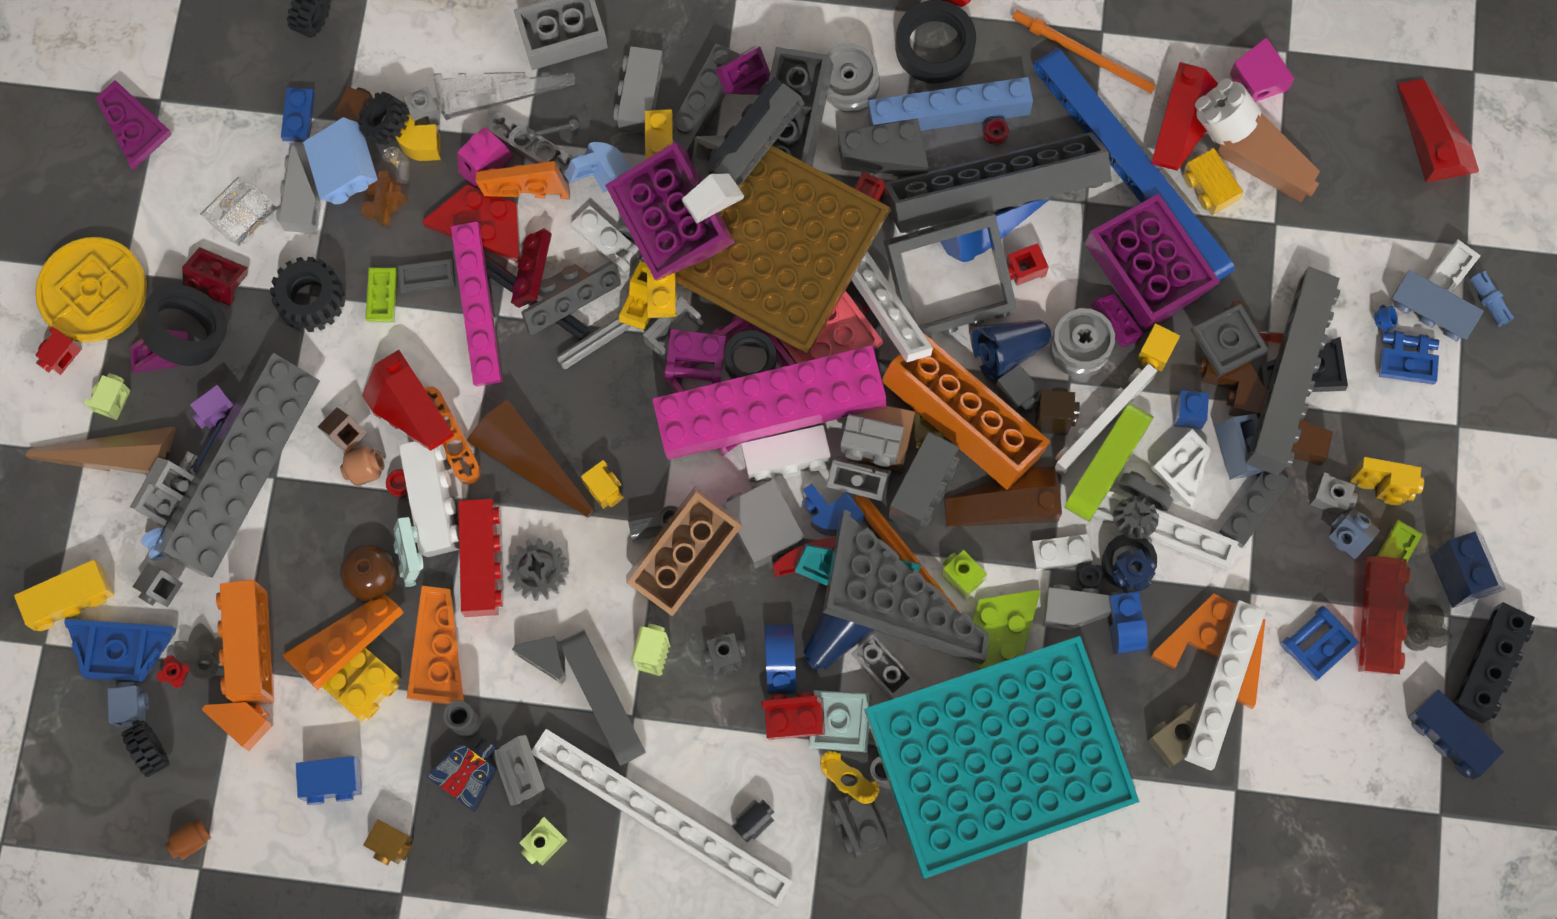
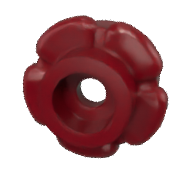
M993 119L986 123L983 128L985 132L984 139L988 143L993 142L995 145H1000L1009 137V128L1001 119Z

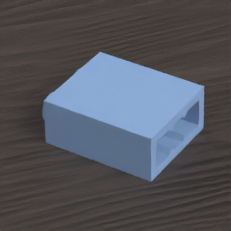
M343 117L303 142L321 200L332 202L333 204H342L350 196L357 192L365 191L370 184L378 180L365 137L359 130L360 125L356 121Z

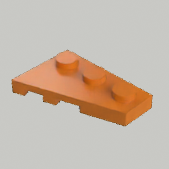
M542 161L537 164L515 165L509 168L488 169L487 171L476 172V183L484 196L518 197L521 193L535 194V198L546 199V194L560 195V199L570 200V189L555 161Z

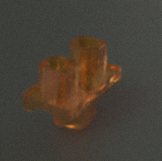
M379 171L378 180L370 184L366 189L369 195H375L374 202L362 203L361 214L366 219L376 220L381 226L389 227L391 214L397 213L399 206L406 205L408 198L406 195L401 194L402 187L397 185L395 179L388 176L389 173L387 171Z

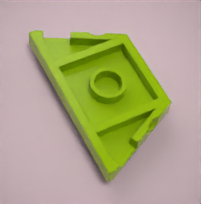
M1033 590L979 599L972 622L980 626L990 636L986 661L982 665L970 661L972 664L976 665L979 669H983L1023 655L1041 591Z

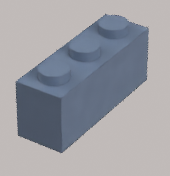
M1411 270L1407 271L1391 297L1396 302L1394 304L1395 308L1406 314H1409L1410 310L1420 315L1418 321L1431 328L1435 324L1445 329L1443 335L1458 342L1459 338L1467 340L1484 312Z

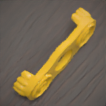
M832 751L825 752L821 756L820 768L822 773L835 783L840 791L848 793L863 804L875 801L880 790L877 781L869 782L859 770L844 763L841 760V754L833 751V753ZM846 774H851L857 778V783L853 786H846L841 782V778Z

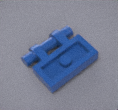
M1402 331L1382 333L1381 342L1391 344L1392 349L1383 348L1381 350L1379 377L1432 385L1437 382L1439 355L1428 354V349L1438 350L1439 339L1429 338V335L1419 334V336L1404 335ZM1403 346L1416 347L1417 352L1405 351Z

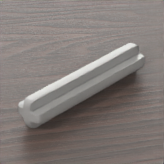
M618 316L557 356V361L563 369H567L628 330L631 326L619 322Z

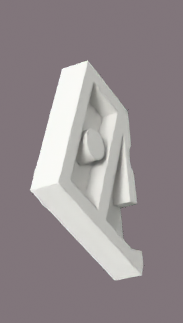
M1190 429L1151 467L1187 507L1191 506L1195 501L1194 496L1197 486L1202 480L1203 468L1208 461L1211 448L1193 429Z

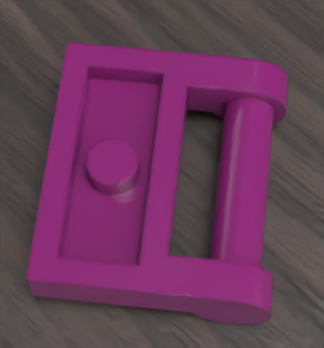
M671 329L665 379L680 377L712 381V384L721 382L726 336ZM676 360L714 364V370L675 366Z

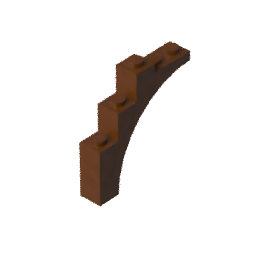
M1234 300L1230 308L1239 303H1241L1244 308L1245 302ZM1203 355L1199 367V372H1203L1201 382L1230 389L1226 400V405L1230 406L1228 415L1236 417L1257 414L1259 419L1267 389L1260 381L1251 362L1218 377L1207 357ZM1300 420L1298 427L1302 429L1301 434L1291 450L1295 452L1294 459L1322 465L1328 458L1333 432L1312 425L1305 420Z

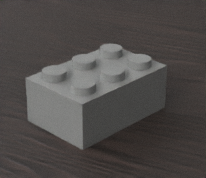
M546 0L514 9L532 70L608 48L606 34L595 0Z

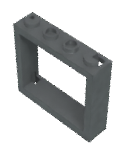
M989 210L883 241L897 296L916 322L899 253L985 228L988 229L1004 301L918 326L922 333L926 334L929 338H932V334L942 332V334L953 333L958 330L959 326L966 324L968 326L980 325L984 323V319L993 316L996 319L1009 316L1011 311L1017 310L996 216Z

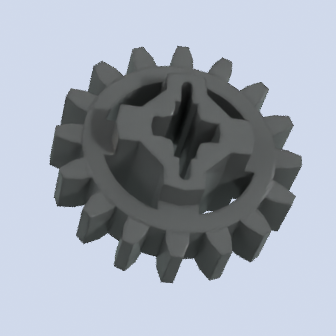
M538 538L536 545H532L530 540H526L527 547L525 549L518 545L516 548L519 554H510L509 557L514 564L507 565L506 568L513 574L507 578L510 583L516 582L513 586L515 592L523 589V598L526 599L532 594L534 601H538L539 595L543 594L546 600H548L550 591L556 594L559 593L558 584L566 585L562 575H568L569 570L562 566L568 563L567 558L560 557L563 553L560 547L553 551L554 544L552 541H549L544 546L541 538ZM540 552L548 554L552 558H543L539 556L538 553ZM528 556L525 565L520 567L522 561ZM534 560H536L538 565H540L541 567V580L539 579L538 575H536V573L534 572V566H536ZM555 573L554 578L548 583L551 574ZM524 581H532L536 583L538 587L528 586L524 583Z

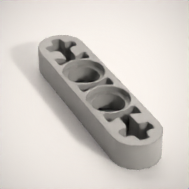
M496 113L488 120L490 132L504 145L534 164L542 161L551 162L558 158V161L566 166L573 158L571 154L542 136H536L533 140L529 139L526 145H517L515 143L516 137L521 134L526 135V132L530 129L507 114ZM504 122L506 129L511 132L508 136V132L502 128L496 131L495 124L501 125ZM542 148H548L551 150V155L547 159H540L537 157V152ZM556 162L564 180L568 181L565 175L567 169L562 172L560 164Z

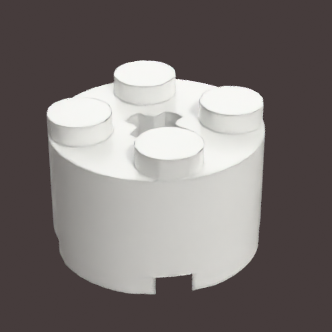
M1229 78L1220 81L1217 87L1205 96L1200 97L1195 103L1198 120L1214 141L1225 145L1224 141H1231L1233 144L1247 137L1257 126L1255 121L1257 116L1261 117V109L1245 87L1239 82H1232Z

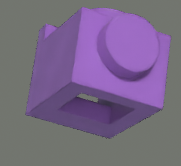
M218 385L190 404L196 412L192 417L202 429L206 426L211 429L214 426L217 427L219 422L224 423L234 406Z

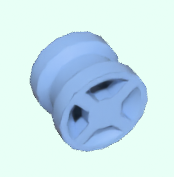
M166 527L153 529L141 538L143 546L149 549L148 556L152 561H158L167 557L154 550Z

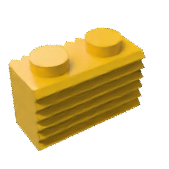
M1214 148L1189 161L1183 171L1185 183L1189 188L1195 189L1196 193H1198V201L1204 210H1209L1211 215L1241 199L1244 191Z

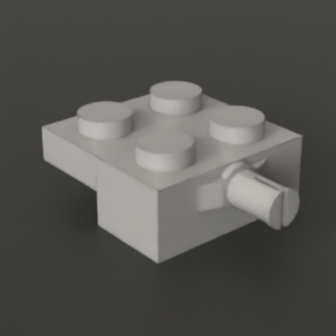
M187 451L179 466L169 460L157 457L130 507L166 527L194 478L190 469L197 456Z

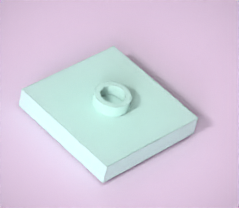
M814 690V696H818L824 701L825 735L810 736L809 748L867 752L869 723L864 709L871 707L872 695L870 693Z

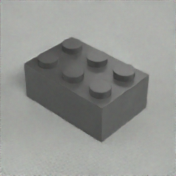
M928 432L890 505L888 520L919 534L922 527L927 529L934 515V503L940 504L946 492L948 484L946 479L952 480L959 467L958 463L961 458L957 456L958 446Z

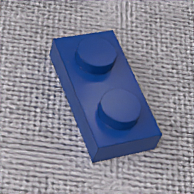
M286 88L281 139L283 141L304 142L310 138L315 98L313 89Z

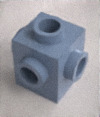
M1353 508L1347 516L1341 513L1331 526L1335 530L1329 538L1333 540L1334 545L1339 550L1347 552L1356 559L1373 541L1380 530L1371 523L1367 515L1357 512Z

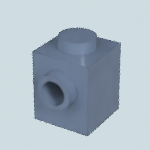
M133 682L118 683L117 688L107 689L108 719L110 724L115 727L134 726L143 720L146 722L145 710L149 709V698L143 689L135 686Z

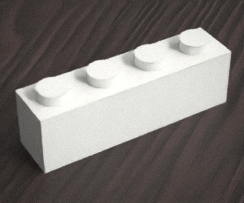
M415 441L399 445L413 525L417 531L418 552L423 556L432 557L459 550V527L455 525L453 515L456 514V505L449 494L448 487H451V479L444 467L443 460L446 459L444 446L441 444L430 451Z

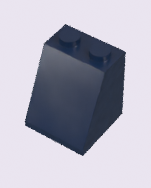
M1476 531L1448 540L1430 555L1452 608L1506 590L1484 537Z

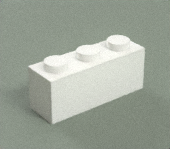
M823 425L741 443L749 482L755 481L757 483L762 480H767L768 482L772 480V477L779 475L792 477L798 475L801 470L819 471L826 468V465L831 464V455Z

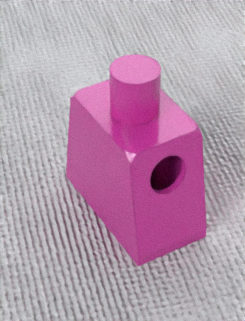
M1268 38L1261 41L1233 64L1230 72L1232 82L1241 83L1255 102L1288 91L1295 79Z
M484 127L477 134H474L458 151V172L473 187L479 189L476 183V172L487 171L488 169H501L514 155L492 132Z

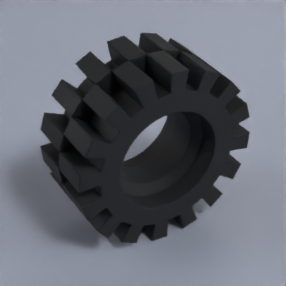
M292 0L290 3L292 7L288 9V14H290L287 17L288 27L309 38L315 37L316 33L321 31V26H324L326 23L324 20L328 18L329 14L327 11L330 10L331 5L329 3L331 0Z
M375 93V98L369 97V104L364 103L362 106L365 110L359 113V116L362 117V119L358 120L359 130L364 136L376 143L389 145V141L391 143L396 141L395 136L399 138L402 136L401 129H406L407 126L404 122H409V117L406 116L409 113V109L406 108L407 105L389 93Z
M143 720L122 732V740L126 745L127 751L131 754L130 757L135 761V765L145 777H150L169 766L167 754L162 748L161 742L158 741L157 735L153 733V729L149 727L147 722Z

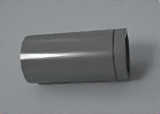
M457 700L446 706L443 718L447 726L461 738H471L478 733L481 727V720L468 703ZM467 715L465 722L458 724L459 718Z

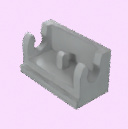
M683 297L676 301L677 317L659 318L643 334L645 344L665 362H667L671 329L697 332L704 325V322L700 319L701 315Z

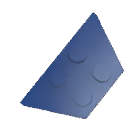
M65 619L64 621L73 642L71 645L74 654L79 661L78 666L81 675L85 679L142 683L176 633V628L173 626Z

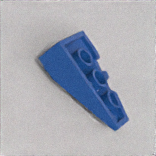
M1049 199L1026 202L1020 207L1009 206L995 212L1001 239L1048 202ZM987 228L941 241L946 253L961 262L971 261L975 256L985 253L992 247Z

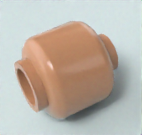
M362 446L345 453L340 470L345 480H350L354 485L361 486L379 479L385 465L383 457L377 449H373L370 446Z

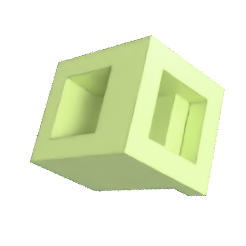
M108 373L107 377L102 375L100 381L94 385L91 394L92 399H85L84 404L92 412L117 420L131 390L123 383L124 379Z
M543 817L540 823L520 842L524 847L521 853L531 864L538 861L543 866L567 839ZM539 837L545 839V845L541 848L535 846V841Z

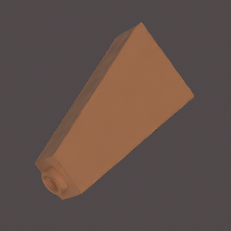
M1262 113L1261 117L1258 115L1255 120L1257 122L1256 128L1247 137L1233 144L1231 141H1224L1225 145L1221 144L1217 152L1221 158L1300 203L1306 194L1311 197L1319 185L1316 178L1320 171Z

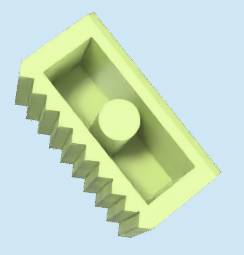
M648 624V627L640 626L631 657L632 664L636 670L658 676L663 674V664L666 663L665 659L668 658L667 653H669L668 648L671 647L668 636L664 632L665 628L654 624Z

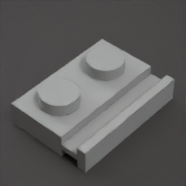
M526 735L517 736L502 745L498 750L493 751L492 754L511 806L520 804L522 801L545 790Z

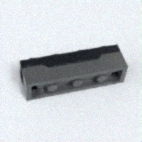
M775 77L770 82H766L761 87L756 101L753 104H749L742 112V119L736 126L730 127L726 132L725 141L719 148L716 147L711 151L707 158L706 166L713 174H730L739 188L805 104L801 96Z

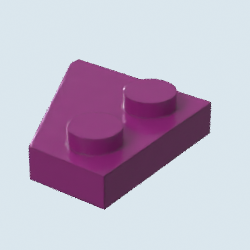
M760 46L750 48L715 69L725 94L759 95L761 87L766 82H769L770 71Z

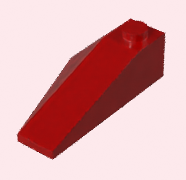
M1425 79L1398 83V92L1425 183L1478 173L1479 168L1471 144Z
M400 350L395 351L374 365L362 396L376 417L379 419L383 418L392 427L405 432L409 438L430 451L454 437L453 432Z

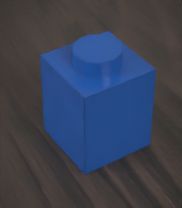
M1181 390L1175 402L1174 427L1202 429L1208 418L1209 393Z

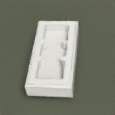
M1457 240L1427 279L1452 293L1481 255L1460 240Z

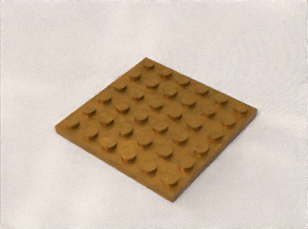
M771 146L739 187L744 198L719 211L735 243L708 259L676 272V283L809 355L891 209L885 204Z

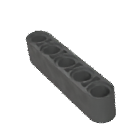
M583 629L559 641L558 643L619 765L622 766L645 754L646 751L585 630Z

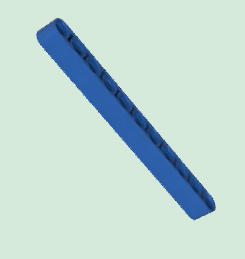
M1055 47L1035 60L1033 67L1039 78L1084 133L1093 132L1109 153L1110 166L1139 202L1142 203L1159 193L1219 281L1235 271L1234 264L1229 256L1156 166L1151 164L1152 161L1065 54Z

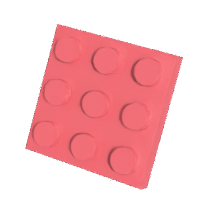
M846 291L843 293L809 355L778 339L796 364L872 345L875 350L883 344L881 337Z

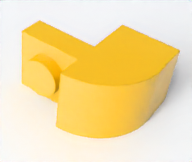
M408 113L406 116L409 117V122H404L407 126L406 129H401L402 136L400 138L395 136L403 153L411 159L418 161L441 160L440 133L436 124L419 125L418 120H412L410 113Z
M640 261L630 280L629 296L619 314V322L645 330L650 320L647 307V264Z

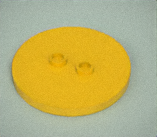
M103 237L81 238L62 246L45 262L36 282V303L45 322L72 341L81 343L101 342L125 331L139 316L146 300L147 279L139 260L121 243Z

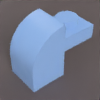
M603 142L589 143L585 154L576 155L570 160L565 175L570 183L593 175L604 193L608 191L605 186L607 183L632 168L624 155L614 146Z

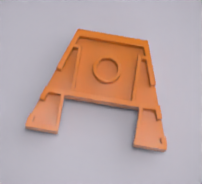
M1216 594L1211 595L1152 653L1151 658L1174 669L1187 644L1218 658L1235 604ZM1265 619L1262 621L1237 698V702L1250 709H1253L1256 705Z

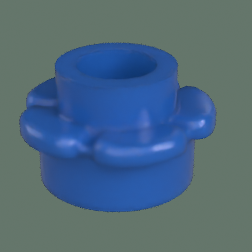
M1381 305L1379 310L1375 312L1374 320L1378 328H1381L1383 331H1390L1391 328L1397 327L1398 316L1393 306L1386 307Z

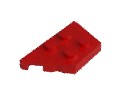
M466 185L422 222L424 227L452 237L451 226L478 222L480 224L484 250L518 263L521 259L517 203L498 196H484L481 189Z

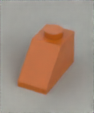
M247 702L205 705L201 709L240 746L248 751L273 726L267 720L270 714L259 704H256L255 707Z

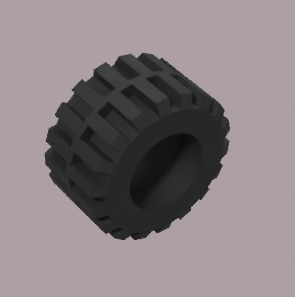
M299 257L296 258L297 262L293 264L291 261L285 263L287 267L284 270L281 267L277 270L279 276L278 278L273 277L271 282L274 287L270 288V294L273 297L271 299L282 319L290 327L294 326L299 331H303L304 327L308 332H314L316 327L321 331L325 329L324 325L326 323L332 325L335 322L333 317H340L342 313L339 307H344L345 305L343 298L345 291L334 270L320 259L316 262L314 257H308L307 261ZM311 284L322 286L321 293L314 302L307 305L294 303L297 292L304 286Z

